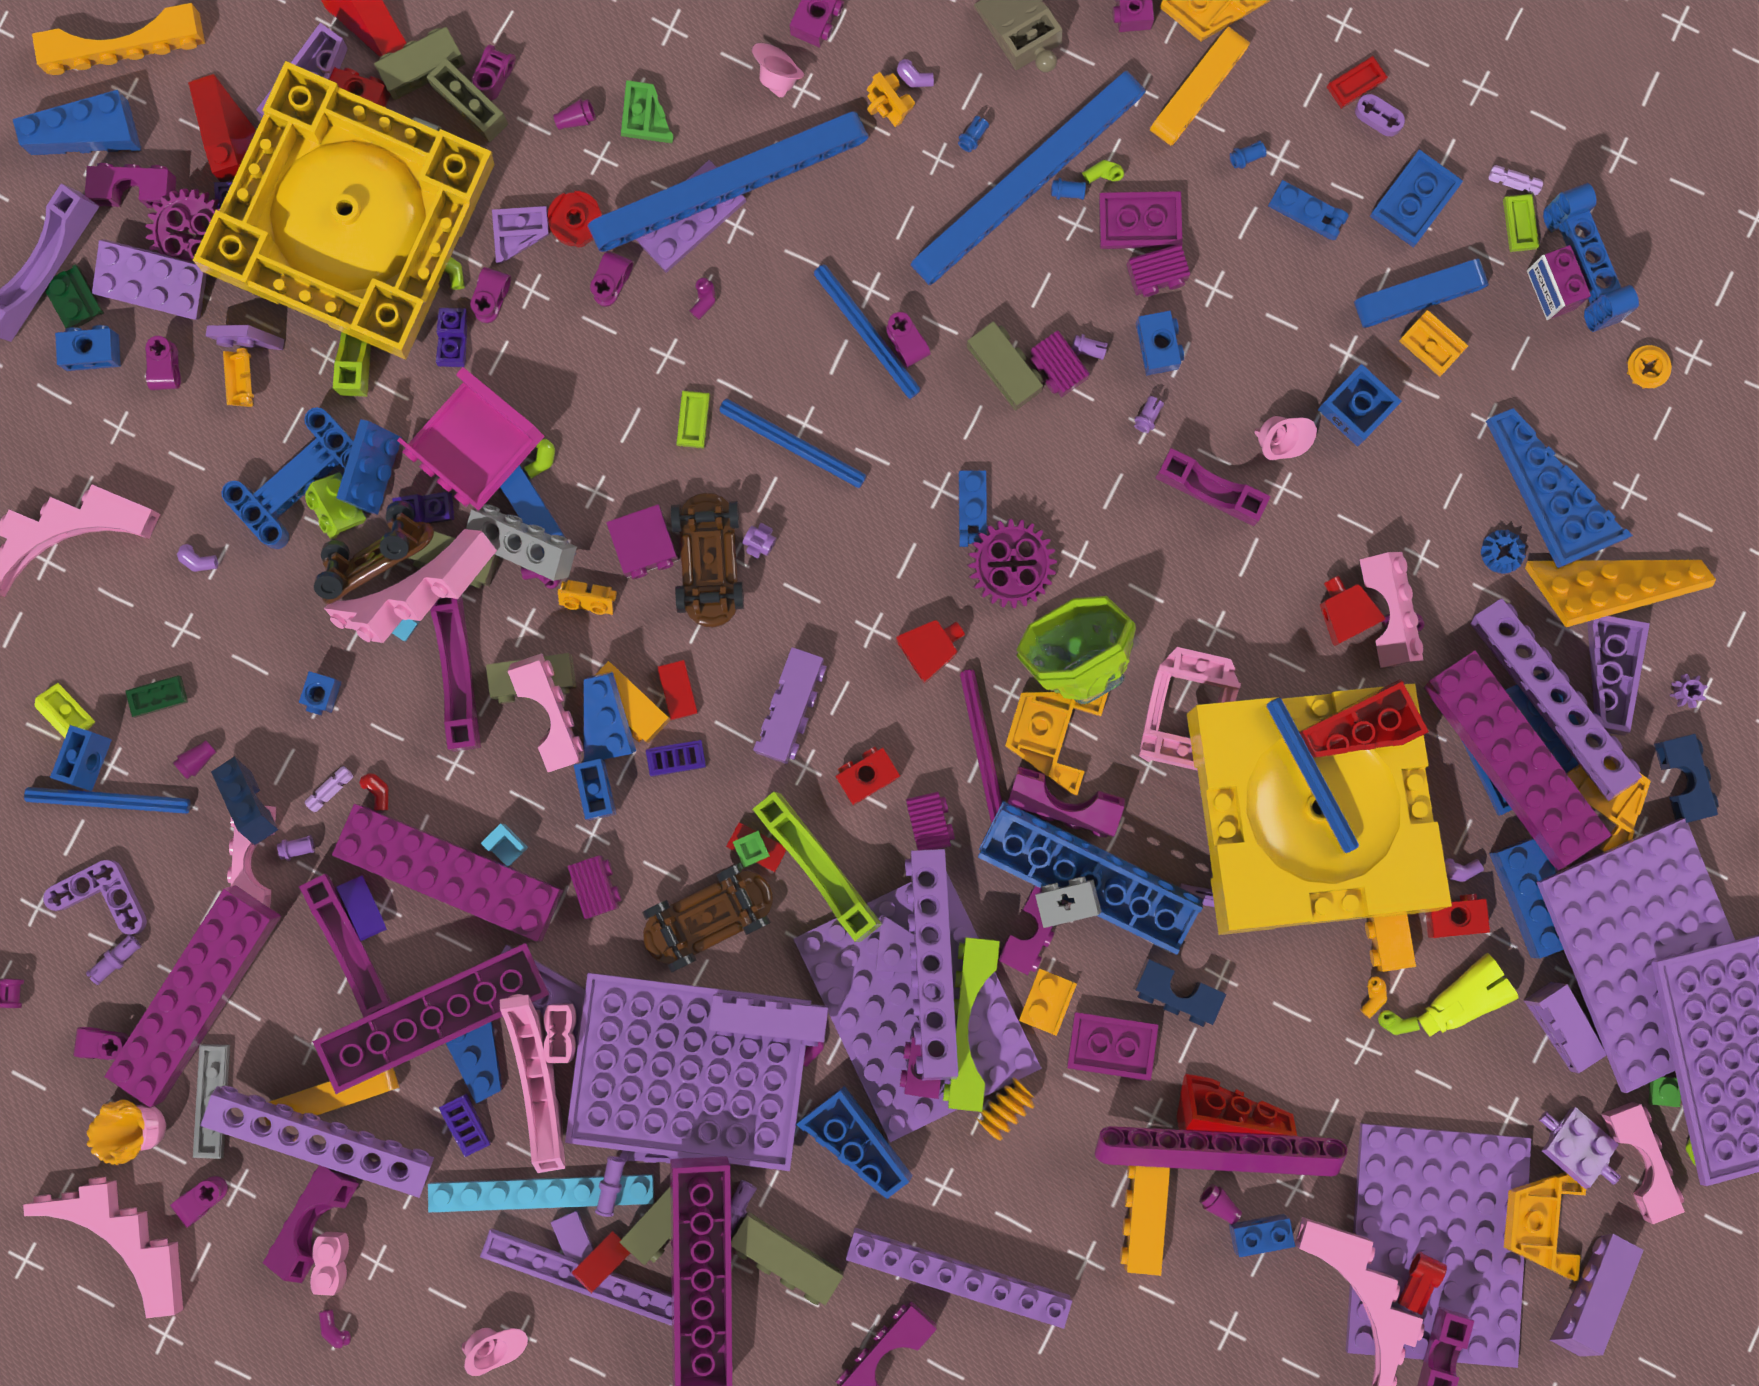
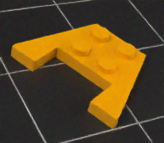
M1162 0L1160 9L1202 42L1271 0Z
M1103 691L1082 700L1063 698L1057 692L1021 693L1005 747L1072 795L1077 796L1085 771L1057 763L1072 710L1077 709L1101 717L1108 692Z
M1609 759L1603 761L1607 769L1616 770V765L1613 761ZM1580 764L1566 773L1588 804L1616 824L1611 832L1612 836L1607 838L1599 849L1605 852L1632 840L1635 833L1638 814H1641L1651 780L1642 775L1637 783L1608 802Z
M1566 1172L1510 1189L1508 1191L1504 1248L1567 1279L1578 1281L1581 1255L1556 1252L1561 1194L1586 1195V1189Z

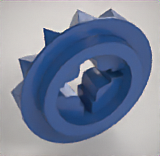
M1497 530L1489 534L1483 541L1481 557L1484 564L1490 570L1500 574L1510 573L1518 569L1526 557L1525 544L1521 541L1519 535L1510 532V530ZM1511 544L1508 550L1510 557L1505 555L1497 560L1496 558L1500 553L1498 545L1504 547Z

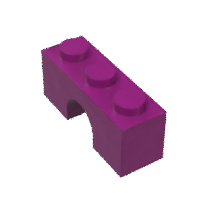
M97 163V166H87L85 196L98 206L121 207L123 192L130 187L136 186L139 187V201L147 208H154L153 204H162L161 196L167 195L170 197L169 192L176 190V177L167 167L161 165L141 168L135 164H124V167H114L108 163Z
M1035 885L1022 908L1023 911L1031 914L1036 921L1037 928L1034 935L1026 940H1020L1009 935L998 955L999 961L1026 975L1030 971L1036 972L1042 960V957L1038 955L1043 946H1049L1055 934L1051 931L1053 926L1043 928L1035 896L1037 893L1042 892V889Z
M1438 1307L1417 1386L1458 1385L1459 1377L1456 1375L1457 1359L1461 1349L1468 1348L1474 1320L1465 1314Z

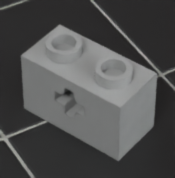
M1085 876L1068 880V886L1058 887V883L1042 886V892L1037 893L1035 896L1043 928L1099 915L1101 908L1094 881H1086ZM1065 894H1067L1068 898L1074 897L1075 902L1070 905V908L1067 904H1062L1061 902Z

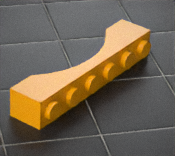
M192 3L164 8L144 28L116 39H84L70 35L59 28L32 33L37 65L46 74L61 75L66 70L71 69L87 70L92 65L97 64L113 65L118 60L123 59L139 60L144 55L154 53L164 55L170 53L171 50L180 48L190 50L196 48L197 45L205 44L200 13Z

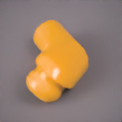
M1377 976L1371 977L1368 980L1369 1000L1360 1008V1011L1369 1019L1387 1001L1386 984L1383 979Z

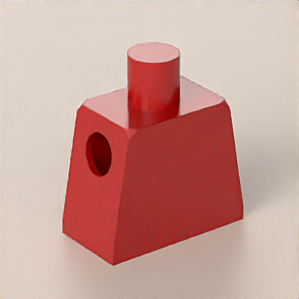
M1339 576L1324 583L1331 598L1321 603L1320 608L1334 646L1386 620L1359 584L1346 590Z
M934 620L897 636L896 642L925 684L957 655L958 652L953 643L965 636V633L957 621L943 629L939 622Z

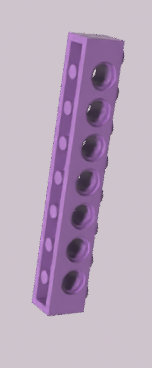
M1502 598L1475 615L1471 626L1609 802L1637 783L1642 777L1638 764L1633 759H1628L1623 753L1619 740L1615 736H1610L1604 728L1605 724L1601 717L1590 711L1582 693L1572 688L1567 674L1562 669H1557L1553 664L1549 651L1545 647H1540L1535 641V635L1531 628L1523 625L1517 618L1518 614L1515 608L1510 603L1506 604ZM1499 627H1507L1512 635L1505 636L1501 634ZM1516 649L1526 650L1529 657L1522 658L1518 656ZM1533 671H1542L1546 676V680L1537 679ZM1551 693H1559L1563 697V702H1555L1551 698ZM1568 715L1579 717L1581 724H1572L1568 719ZM1586 737L1596 739L1598 747L1589 746L1586 742ZM1605 759L1613 761L1616 765V770L1607 769L1603 761Z
M945 849L911 851L910 859H905L906 876H911V887H907V904L912 903L913 914L908 915L909 932L914 931L915 941L910 943V959H916V971H911L912 988H917L918 999H913V1015L919 1016V1028H914L915 1045H920L921 1056H916L917 1074H922V1081L957 1079L958 1062ZM923 874L930 875L934 881L933 885L929 887L922 886L918 880L919 876ZM923 902H930L935 906V912L926 915L920 910V905ZM925 930H932L936 933L937 940L933 943H927L922 939L921 933ZM929 957L937 960L939 967L935 971H928L923 966V961ZM928 986L937 987L940 991V997L935 1000L927 998L925 988ZM930 1014H936L941 1018L942 1025L939 1028H931L926 1022V1017ZM934 1042L941 1044L944 1051L943 1055L940 1057L931 1056L928 1052L929 1044Z
M217 1086L200 1125L420 1198L434 1159L424 1150H410L402 1147L397 1141H383L375 1138L372 1133L366 1131L356 1132L339 1122L328 1123L320 1120V1117L315 1114H301L293 1111V1108L288 1105H274L266 1102L261 1096H247L238 1093L237 1089L230 1086ZM231 1108H239L244 1116H235ZM258 1118H268L271 1122V1125H262L259 1122ZM286 1126L295 1127L299 1134L292 1135L288 1133ZM313 1136H323L326 1143L319 1144L315 1142ZM340 1145H350L353 1148V1152H344ZM375 1153L381 1160L371 1161L367 1154ZM403 1162L408 1169L398 1170L394 1163Z
M854 1228L846 1254L847 1261L1063 1329L1072 1304V1299L1068 1294L858 1228Z

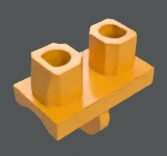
M879 72L873 76V81L867 88V91L870 93L867 97L871 101L867 110L871 115L879 112L883 118L888 117L894 127H897L913 109L915 101L909 94L901 97L896 94L895 91L898 90L900 84L894 73L883 76Z

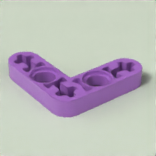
M100 861L51 886L44 893L43 901L46 907L50 910L62 911L101 891L121 932L130 935L138 934L146 927V916L121 865L116 861ZM105 866L113 868L114 871L110 874L111 879L109 877H102L97 880L94 875L99 876L106 871ZM82 877L87 878L90 883V888L85 893L79 892L76 887L78 880ZM119 889L124 890L127 895V900L122 905L116 904L113 899L114 893ZM70 891L72 894L61 898V904L53 902V899L56 897L55 892L66 893ZM132 905L133 909L127 911L131 917H137L138 921L134 923L136 928L127 926L126 923L130 921L127 912L120 914V910L127 909Z

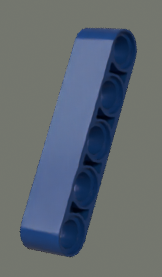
M1474 259L1365 295L1355 300L1354 305L1362 327L1367 328L1479 291L1487 287L1489 283L1480 259Z
M519 465L500 486L523 523L540 526L545 529L544 532L547 534L565 537L524 470Z

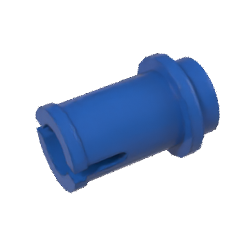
M975 116L965 133L959 135L958 145L967 152L977 149L978 141L986 129L989 128V123L984 118L979 122L980 116Z
M1261 140L1241 149L1234 148L1233 152L1230 153V161L1234 168L1243 169L1246 167V164L1266 157V148L1263 142L1261 143Z
M1058 178V180L1052 181L1051 196L1056 197V200H1059L1060 197L1084 200L1086 182L1062 181V178Z

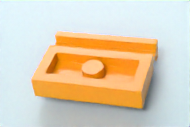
M1428 310L1399 340L1439 377L1468 347L1464 341Z
M1039 968L1018 1020L1057 1036L1077 983Z

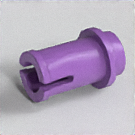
M1081 334V336L1075 335L1072 350L1078 356L1081 353L1103 360L1108 343L1085 338L1084 334Z
M1148 397L1140 416H1136L1134 419L1136 422L1134 427L1137 430L1149 433L1150 430L1154 429V422L1164 406L1161 400L1156 403L1157 398Z
M311 835L291 841L283 839L282 843L277 844L281 860L286 859L290 861L291 857L315 852V845Z

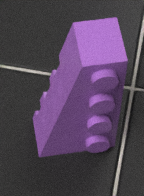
M320 23L291 63L329 80L334 67L340 69L348 48L343 38ZM271 90L256 109L261 117L264 115L262 110Z
M1606 616L1587 622L1594 713L1601 717L1605 724L1604 728L1608 733L1625 736L1631 731L1650 623Z
M793 647L791 648L779 680L780 687L776 689L771 701L770 715H767L761 728V741H756L753 749L756 754L788 764L789 759L795 760L799 749V744L795 743L798 733L804 734L809 718L804 717L808 707L813 708L818 692L814 691L816 682H822L827 666L823 665L824 659L822 657Z
M715 993L712 998L708 1030L717 1031L716 1034L733 1036L734 1033L745 1034V1038L762 1039V1036L773 1037V1041L790 1043V1039L801 1040V1045L818 1046V1042H824L829 1006Z
M1614 1234L1603 1235L1596 1240L1592 1250L1593 1254L1550 1341L1580 1357L1604 1354L1643 1253V1249Z

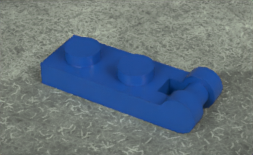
M1284 180L1280 183L1268 207L1330 240L1337 239L1340 234L1339 228L1341 224H1345L1349 217L1348 213L1344 210L1334 208ZM1324 216L1332 219L1329 225L1321 222Z
M959 471V547H968V544L972 542H981L978 533L987 535L986 471ZM968 527H978V533H968Z

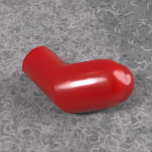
M375 774L363 775L360 778L359 784L362 789H367L374 795V810L387 811L388 785Z

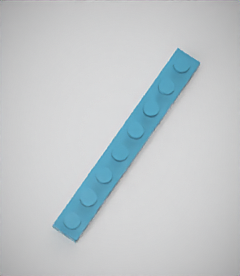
M654 1174L621 1176L620 1184L622 1189L617 1194L615 1205L654 1204ZM604 1176L431 1182L428 1184V1212L597 1206L601 1192L599 1183L604 1179Z

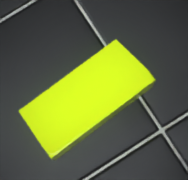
M59 683L35 698L36 709L64 738L70 725L88 730L95 724L91 716Z

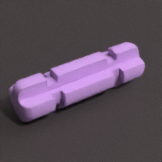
M1494 165L1491 168L1488 178L1490 181L1496 183L1501 181L1502 185L1521 191L1526 189L1527 193L1538 195L1543 186L1541 179L1535 177L1530 179L1529 175L1510 169L1505 171L1504 167Z
M340 767L334 773V777L331 776L315 791V795H311L305 800L306 806L311 811L317 812L323 806V802H328L343 788L342 784H347L353 778L352 773L346 767Z

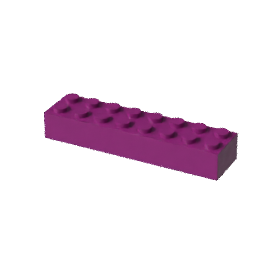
M1473 651L1431 679L1424 686L1425 691L1557 871L1612 836L1476 651Z
M359 804L353 805L332 853L334 857L537 942L543 941L564 889Z
M236 885L224 888L104 1077L150 1108L163 1102L278 923L281 915Z
M524 943L312 1042L335 1093L338 1094L503 1017L500 1011V999L521 994L529 995L533 1003L550 994L527 944Z
M727 1156L670 1159L673 1386H732L730 1163Z

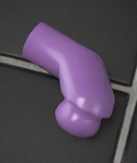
M903 59L898 63V76L907 86H934L933 73H919L908 59Z
M184 544L180 546L177 553L178 560L191 571L197 572L218 568L216 555L199 557L194 553L191 545Z
M1451 858L1444 860L1447 878L1458 882H1464L1484 871L1478 859L1464 866L1455 863Z

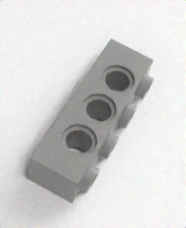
M483 505L479 511L471 509L466 529L482 531L497 550L495 555L553 581L569 577L577 546L568 543L567 538L547 534L544 532V528L522 523L520 517L504 515L499 512V508L492 505Z

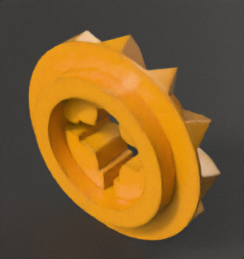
M1646 345L1639 347L1632 352L1626 362L1628 364L1627 374L1633 380L1632 384H1638L1642 389H1655L1668 380L1671 374L1672 366L1669 356L1665 351L1656 346ZM1655 360L1656 362L1651 368L1654 373L1642 374L1645 367L1642 363L1648 364Z

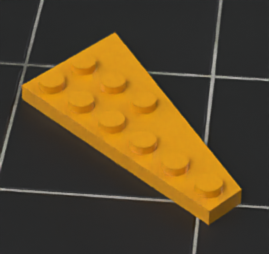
M1702 560L1574 561L1560 568H1557L1554 561H1527L1525 567L1565 627L1713 587L1716 578Z

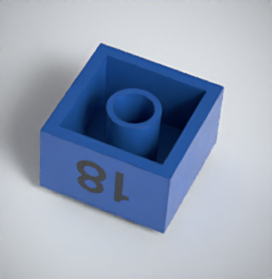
M1361 364L1320 406L1318 411L1358 447L1402 401Z

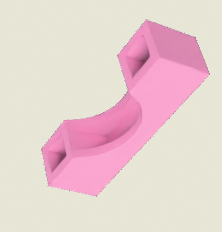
M1387 552L1360 559L1365 587L1379 591L1386 599L1390 609L1388 627L1384 634L1375 641L1380 667H1396L1423 661V644L1418 635V618L1413 609V592L1408 584L1407 562L1403 557V553Z
M541 653L510 664L508 674L517 696L536 700L549 714L551 728L540 740L538 746L547 772L580 762L581 752L584 751L580 737H575L571 727L574 726V722L570 712H565L561 703L564 701V696L560 686L554 685L551 677L554 676V671L550 661H545Z
M265 806L267 809L270 810V813L275 821L276 807ZM231 818V826L234 827V837L231 838L229 843L232 866L228 868L227 872L228 883H231V886H238L270 908L271 889L261 885L254 877L251 869V857L258 844H252L238 832Z
M1631 1102L1602 1113L1601 1115L1610 1137L1615 1142L1631 1144L1643 1157L1645 1177L1641 1186L1633 1195L1644 1221L1655 1224L1684 1213L1685 1211L1682 1203H1684L1683 1195L1678 1187H1674L1671 1176H1673L1672 1168L1668 1161L1662 1157L1660 1152L1662 1143L1657 1134L1652 1132L1649 1124L1652 1122V1119L1646 1107Z

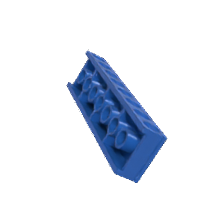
M1004 801L979 847L978 858L1039 888L1053 883H1058V887L1068 886V880L1085 876L1086 881L1093 880L1101 908V913L1096 916L1176 955L1179 953L1180 947L1197 915L1203 909V898ZM1065 894L1064 900L1070 903L1075 902L1074 897L1068 898L1067 894Z

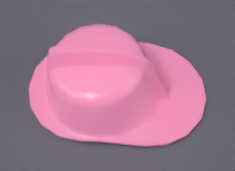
M758 43L752 47V53L760 64V82L778 97H784L786 92L793 88L796 80L804 77L802 70L778 47L765 43Z
M1273 416L1265 421L1261 428L1255 429L1254 433L1258 437L1264 456L1269 460L1297 457L1308 451L1316 438L1317 428L1315 423L1309 418Z
M491 1328L477 1330L462 1344V1350L466 1355L464 1366L466 1372L471 1376H480L515 1360L523 1353L527 1346L528 1338L526 1333L515 1328L496 1332Z

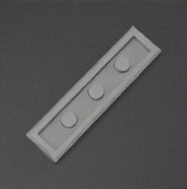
M199 1045L193 1158H224L225 1134L200 1125L217 1086H228L230 1045Z

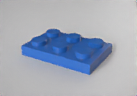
M1419 149L1371 213L1370 217L1414 248L1462 184L1463 180Z
M360 419L336 499L368 513L378 515L383 503L388 480L391 477L396 454L399 450L400 443L397 440L402 437L370 421Z

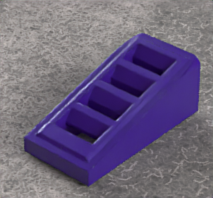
M702 740L646 749L651 777L706 768ZM689 748H694L697 763H691ZM678 750H683L686 765H680ZM667 752H672L674 767H669ZM656 754H661L662 769H658Z
M468 1094L439 1107L464 1157L491 1145ZM463 1106L465 1111L453 1116L451 1111ZM466 1116L469 1117L470 1121L460 1126L457 1125V1120ZM474 1126L475 1131L462 1136L461 1131ZM476 1136L480 1137V1141L467 1146L466 1141Z

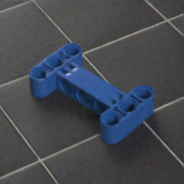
M1585 183L1559 193L1544 209L1543 218L1547 229L1550 232L1560 230L1566 246L1570 245L1591 294V297L1588 298L1590 306L1584 310V319L1590 331L1595 332L1621 322L1639 307V299L1631 285L1621 288L1590 213L1597 202L1595 191L1589 183ZM1575 228L1581 229L1585 237L1577 236ZM1585 253L1591 254L1595 259V263L1587 261ZM1596 278L1601 279L1605 283V289L1600 288L1596 284Z
M316 407L308 410L304 418L305 425L316 439L255 493L241 482L235 480L227 482L222 488L223 500L253 534L270 548L281 549L287 545L289 533L278 518L305 495L310 484L323 479L339 464L344 469L346 468L354 440L322 408ZM319 417H325V424L320 428H315V421ZM342 436L343 444L338 448H333L334 439ZM238 489H242V497L238 501H233V493ZM256 509H260V517L256 521H251V513ZM273 529H278L279 535L277 539L269 541V533Z

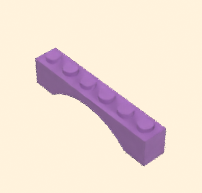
M62 183L46 206L43 230L31 256L21 270L7 284L0 288L1 339L12 342L99 208L97 204L84 194Z

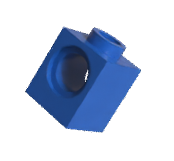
M309 671L299 703L307 705L305 711L322 716L323 711L332 713L342 682ZM323 688L325 696L323 700L316 702L314 693L317 689Z

